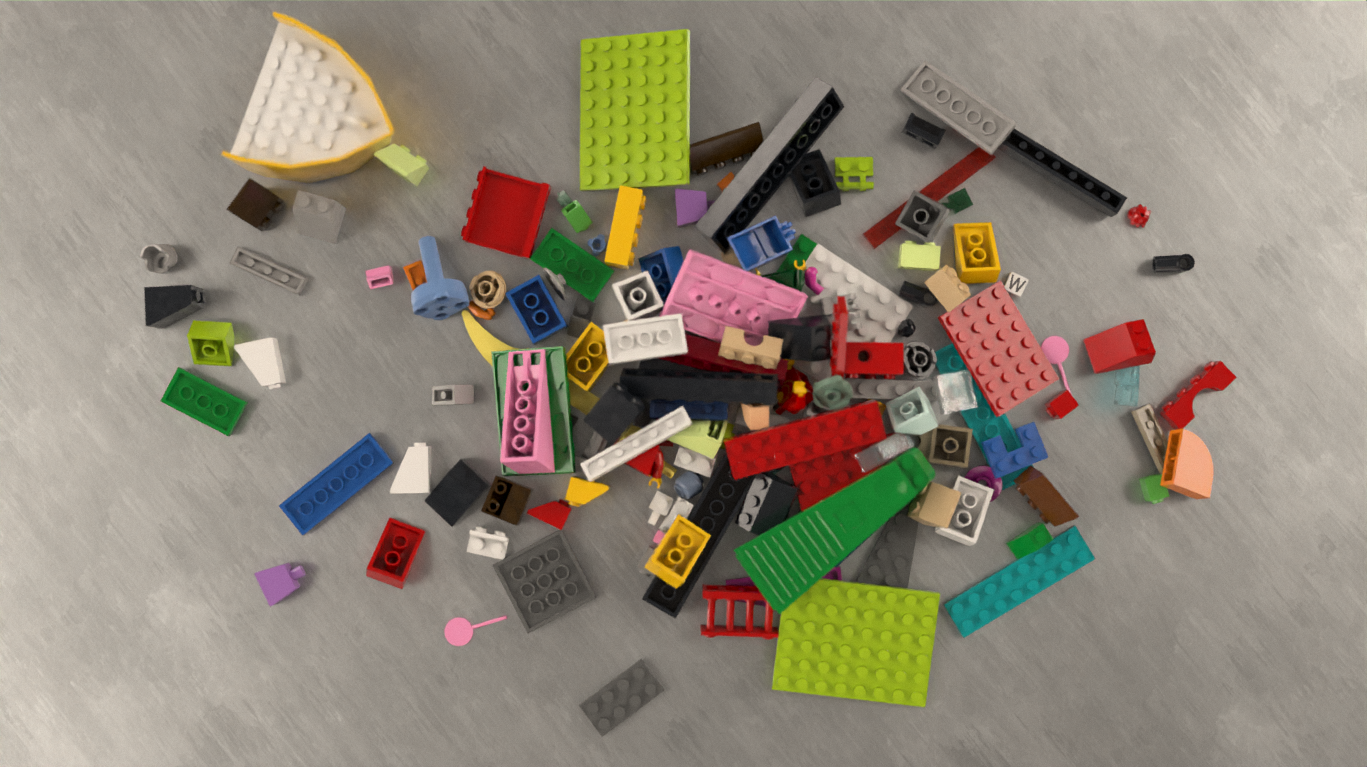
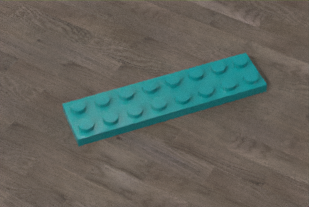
M953 343L936 351L937 362L935 366L967 427L973 429L972 436L987 465L990 467L981 442L1001 435L1007 453L1022 447L1006 414L1004 413L999 417L995 416ZM1029 466L1002 476V491L1015 485L1016 483L1013 480Z
M1073 525L1053 537L1054 540L1039 550L1013 561L943 603L963 638L967 637L1095 560L1094 555L1077 527Z

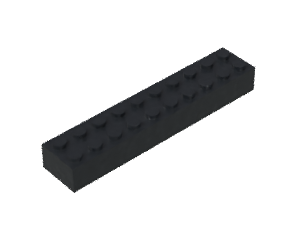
M816 77L807 86V89L795 101L790 110L784 114L782 120L772 129L765 141L759 145L756 152L747 160L731 183L723 190L718 199L712 203L705 215L699 219L695 228L709 244L722 253H727L731 248L727 238L748 227L845 107L831 85Z
M738 430V432H737V434H736L735 436L740 435V434H744V433ZM727 453L724 454L687 519L710 534L711 537L686 579L677 589L655 575L642 600L676 619L748 494L756 474L734 480Z

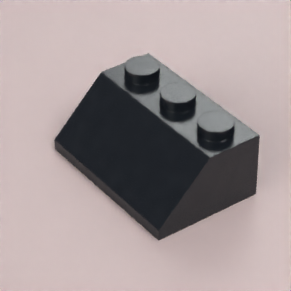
M772 472L757 473L735 523L753 534L760 535L786 520L799 489Z

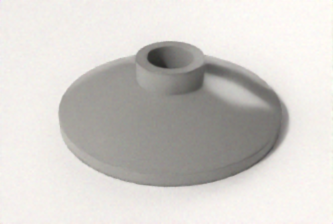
M544 267L542 270L547 280L562 300H566L563 286L566 283L565 279L561 274L556 275Z

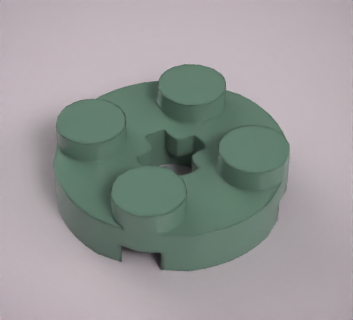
M839 375L821 380L813 385V400L820 408L825 406L829 407V410L841 409L850 403L849 399L853 396L851 385Z

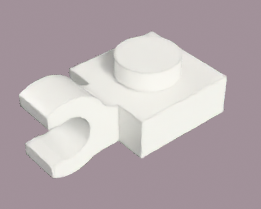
M657 490L649 506L654 511L648 523L655 526L660 514L666 516L674 499Z

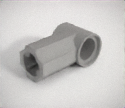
M594 430L582 456L590 459L606 450L605 447L608 441Z

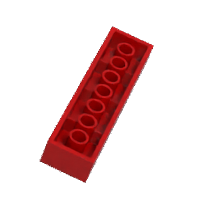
M872 399L841 409L725 438L723 441L735 480L887 438L878 402Z

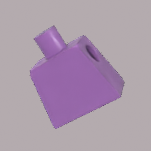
M675 189L678 228L697 224L699 219L705 215L716 200L707 201L706 192Z
M286 563L256 572L254 575L269 606H273L300 588L297 579L306 576V573L301 565L292 569L291 565Z

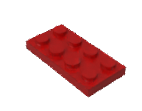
M837 296V303H833L832 356L829 360V366L831 367V377L839 375L844 380L848 309L845 296Z

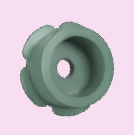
M564 190L560 193L557 192L558 197L556 200L562 207L573 202Z

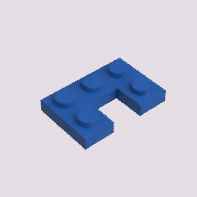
M1035 422L1015 429L1022 447L1008 453L1001 435L981 442L995 478L1049 458Z

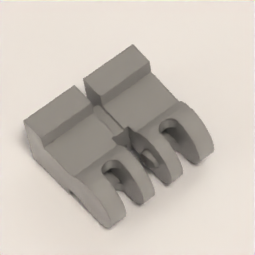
M856 293L841 295L845 296L848 312L858 308V304L849 305L847 303L849 300L856 299ZM837 296L820 299L822 315L830 316L827 319L831 324V335H833L832 321H834L833 303H837ZM860 313L848 314L847 332L863 328L862 323H851L852 319L860 318Z

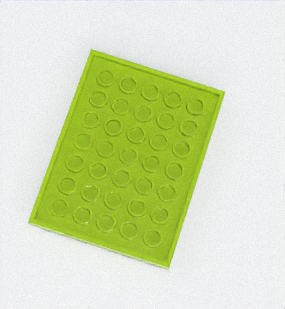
M681 29L581 39L580 191L619 189L620 185L631 188L689 185L690 30Z
M821 578L780 615L772 690L925 707L940 593Z

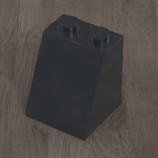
M193 285L144 287L145 324L148 327L164 329L203 309L204 303L207 300L204 289Z
M615 382L610 385L583 421L613 446L625 436L645 409L642 400L637 396H632L623 384Z

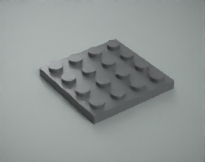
M558 530L492 565L527 633L596 598L562 530Z

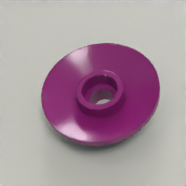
M976 466L969 470L964 477L978 484L980 480H985L986 484L984 486L994 490L990 502L994 501L1002 491L1001 477L995 478L989 466Z

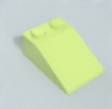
M392 144L374 153V156L381 163L416 187L429 169L425 164L427 161L419 155L414 157L410 154L411 150L402 144L400 147Z

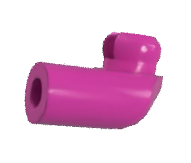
M809 267L804 274L805 285L816 295H819L824 288L816 282L818 271L815 267Z

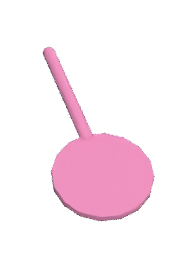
M1050 336L1043 341L1041 349L1051 364H1058L1065 388L1071 393L1061 363L1068 357L1069 345L1062 337Z
M507 616L498 617L473 626L465 618H453L446 624L444 630L445 637L450 644L463 646L471 640L473 629L505 620Z

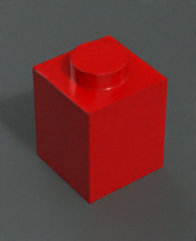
M1068 390L1061 391L1045 403L1047 413L1051 418L1055 417V419H1062L1079 406Z

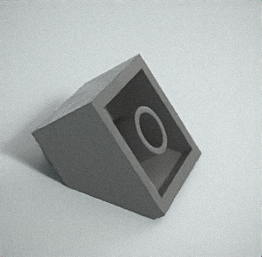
M914 190L895 224L930 243L935 239L951 209Z

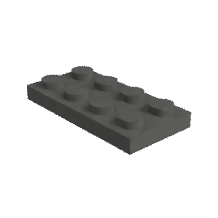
M640 659L583 701L579 706L603 737L662 693L664 688L644 661Z

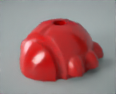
M1141 204L1131 208L1128 211L1131 225L1135 224L1137 228L1139 226L1144 228L1150 218L1151 211L1147 210L1146 206L1142 207Z

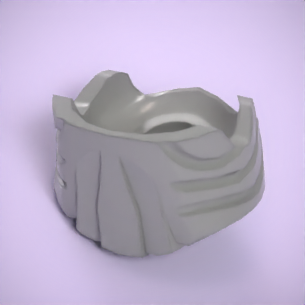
M153 244L141 249L140 257L144 259L145 268L150 272L166 273L177 263L176 251L169 244Z

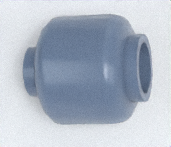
M687 471L676 479L674 488L681 498L691 499L702 492V483L704 481L699 473L695 474L692 471Z

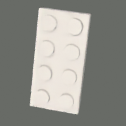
M681 314L603 325L609 365L686 354L688 352Z

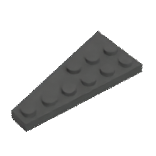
M913 499L887 521L856 580L857 583L908 588L919 523L907 516Z

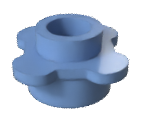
M603 234L588 240L587 244L592 248L594 256H599L600 253L607 251L608 244H606Z

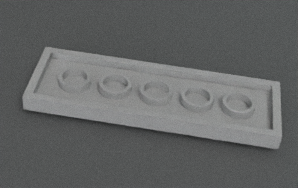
M926 60L901 89L903 94L990 155L997 150L1016 127L1015 121Z

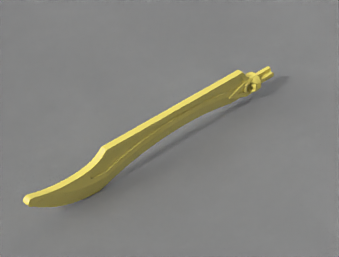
M462 311L463 320L470 338L481 355L492 367L491 351L518 350V348L508 346L491 335L475 320L469 311ZM568 377L570 405L587 415L600 398L591 392L585 391ZM632 425L620 440L638 432L642 428ZM664 460L662 473L671 479L677 469Z

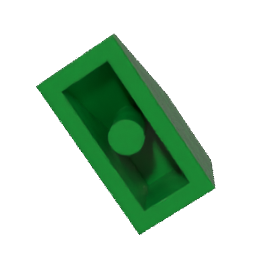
M1036 522L1006 544L1018 560L1039 550L1054 539L1043 523Z

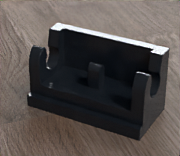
M911 113L902 133L936 149L946 129H941Z

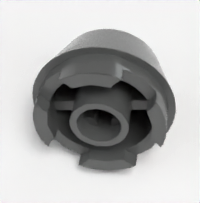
M914 341L904 346L903 373L913 379L928 377L933 372L937 362L935 351L923 342Z

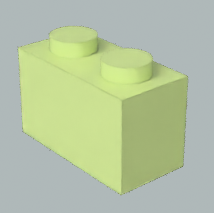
M905 241V244L902 243L899 247L898 269L939 270L941 246H935L936 243L924 242V245H917L916 241Z

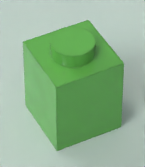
M577 200L561 210L576 233L587 230L590 224L593 223Z
M1162 474L1139 478L1145 501H1152V504L1163 502V498L1170 497L1168 489L1160 486Z

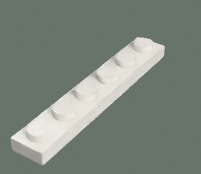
M682 406L580 465L588 480L592 482L693 425Z

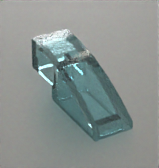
M1140 366L1116 370L1114 386H1116L1115 405L1138 406Z
M896 432L886 437L887 439L881 440L854 454L862 471L867 472L913 447L914 443L909 434Z

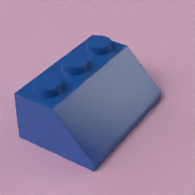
M680 246L662 248L638 258L642 273L649 272L663 305L671 293L670 291L684 263Z

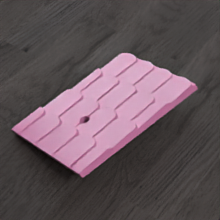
M689 250L659 317L681 314L684 330L717 342H722L726 326L745 330V342L751 346H758L761 344L764 335L768 336V321L798 318L808 296L799 290L744 271L741 268L721 262L710 256Z

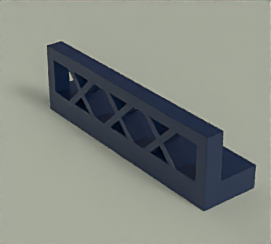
M665 399L650 400V419H661L683 406L690 420L728 421L729 404L721 401L706 403L697 400L693 402H686L684 400L666 401Z

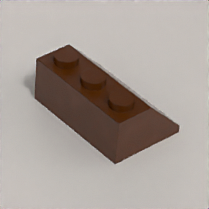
M1031 465L1013 480L1017 485L1015 489L1022 496H1027L1029 499L1027 503L1033 510L1038 509L1041 513L1039 517L1045 524L1050 523L1056 527L1079 517L1047 477Z

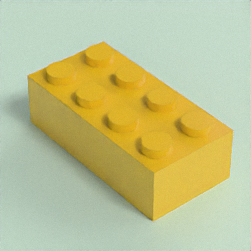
M621 185L619 187L604 261L607 266L629 270V267L634 265L635 253L633 252V247L637 248L639 236L636 232L637 228L641 229L643 218L640 213L641 210H645L647 200L641 189Z

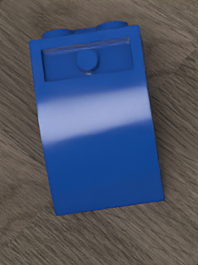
M775 215L727 239L743 270L749 272L791 252L793 248L790 241L795 239L794 234L796 231L795 229H790L793 226L791 222L787 223L785 221L780 224Z

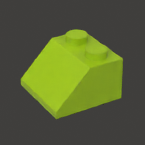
M193 320L187 334L193 363L199 365L232 366L235 340L232 323Z

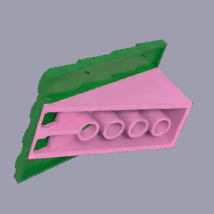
M557 346L491 351L502 475L507 477L576 473L565 348Z

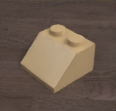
M947 264L924 282L948 313L971 295L968 286L958 279L956 271Z
M930 482L914 497L907 516L923 525L948 529L961 492Z

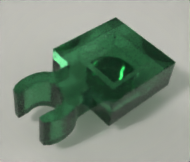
M965 188L947 196L948 203H941L951 210L953 209L955 214L973 205Z

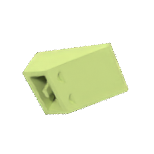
M691 420L693 425L666 439L714 459L722 443L728 421Z

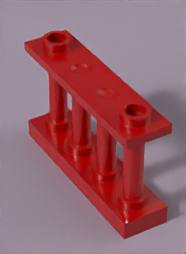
M702 584V598L708 600L707 625L700 624L701 635L708 638L716 636L762 637L767 640L779 637L777 627H772L773 609L757 586ZM718 599H725L727 601L726 625H714L715 603ZM745 600L747 602L745 626L734 625L735 601ZM756 600L766 602L765 626H753L754 602Z

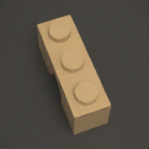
M729 326L725 327L719 356L740 360L747 364L753 363L765 368L776 369L783 339L764 335L760 345L751 346L744 340L745 330Z

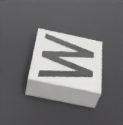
M1010 272L1004 288L1007 292L1021 297L1029 279Z

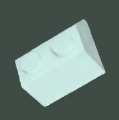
M920 386L885 403L895 432L922 435L938 427L931 404Z

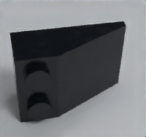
M820 149L807 153L789 175L805 217L841 205L840 190Z
M826 315L768 321V336L783 339L780 353L781 358L810 362L831 359V324Z
M460 459L424 501L453 527L487 491L491 484L465 459Z

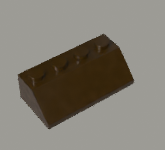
M756 122L690 144V169L692 175L697 174V176L708 173L709 169H722L726 167L727 163L733 162V164L744 161L745 157H752L759 145L764 142L760 123Z

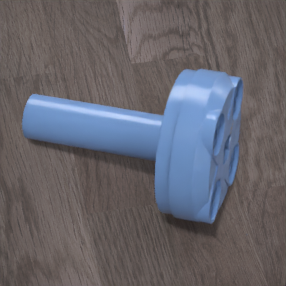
M426 236L419 239L418 243L427 282L412 291V308L415 315L433 318L434 320H444L469 306L468 294L463 282L456 279H444L436 239L433 236Z

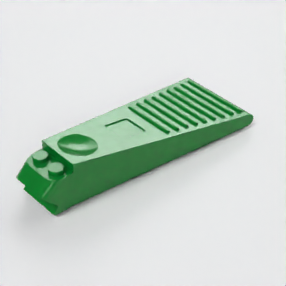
M915 447L909 448L888 463L735 548V557L772 609L781 614L913 499L918 492L923 490L935 478V471L919 449Z

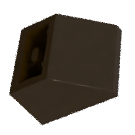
M496 475L481 512L518 526L534 489Z

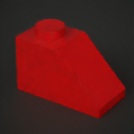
M559 499V501L554 500L531 508L527 511V514L562 530L573 508L569 507V502Z

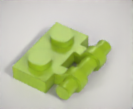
M873 157L834 158L835 178L842 177V182H836L839 190L848 192L855 189H860V191L874 189V182H866V177H873ZM849 177H859V182H849Z

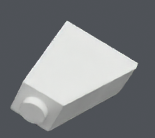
M270 337L234 345L235 350L261 386L269 387V390L281 388L280 384L286 383L277 338Z
M414 443V447H408L391 486L390 494L432 492L431 446H426V443Z

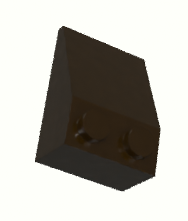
M249 178L226 210L256 229L263 231L270 226L271 219L275 213L277 214L281 211L284 200L263 185Z

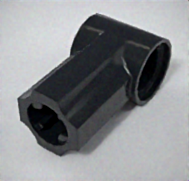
M1190 254L1154 256L1152 261L1154 273H1183L1191 270L1195 265V260ZM1181 259L1186 260V262H1187V267H1186V268L1181 267V265H1180V260H1181Z
M907 281L903 282L898 295L901 298L920 304L924 308H930L938 301L930 289ZM925 294H930L933 297L932 303L929 304L924 301Z

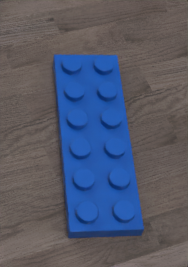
M368 433L282 502L279 507L303 536L394 464V462L373 435Z

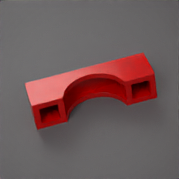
M1211 361L1203 368L1205 371L1200 375H1195L1189 381L1191 384L1187 388L1183 387L1180 389L1173 401L1170 400L1162 406L1163 410L1159 414L1174 430L1183 429L1195 418L1192 405L1198 392L1205 388L1223 391L1237 378L1222 361Z

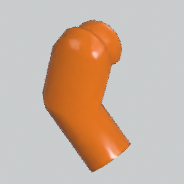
M473 300L469 302L467 307L475 316L485 320L493 319L492 317L496 314L492 308L484 311Z

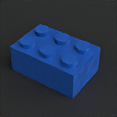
M540 275L505 293L534 345L568 328L564 317Z

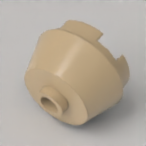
M484 271L478 276H474L469 286L473 301L479 307L485 309L501 304L507 297L505 294L508 292L507 285L503 277L495 271Z

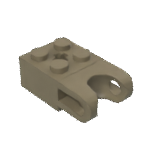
M938 424V427L922 435L915 434L919 438L920 443L917 449L922 452L930 464L966 469L969 463L973 429ZM951 442V445H954V449L948 451L945 445Z

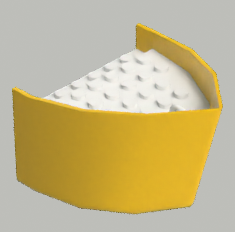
M273 12V16L279 21L231 154L222 151L221 155L247 171L258 175L303 183H314L354 173L373 159L376 151L388 147L393 134V127L369 76L335 41L291 17Z

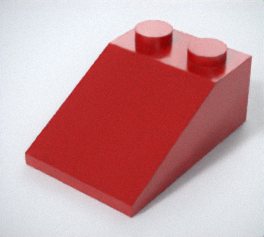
M1144 319L1126 322L1084 339L1095 374L1152 363L1156 354Z
M389 518L366 568V576L403 589L425 531Z

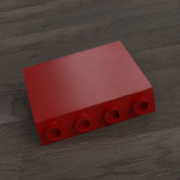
M483 166L482 171L479 170L477 175V182H479L477 189H474L471 199L473 204L467 210L466 218H468V221L461 231L462 240L470 244L530 260L533 255L551 186L547 183L542 182L540 184L493 171Z

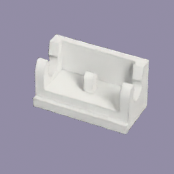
M677 495L659 529L666 533L678 514L687 519L694 504Z

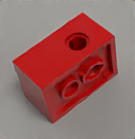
M846 342L845 378L857 379L859 375H864V379H876V376H884V379H895V376L902 375L904 343ZM859 352H862L865 355L866 358L864 362L859 360Z

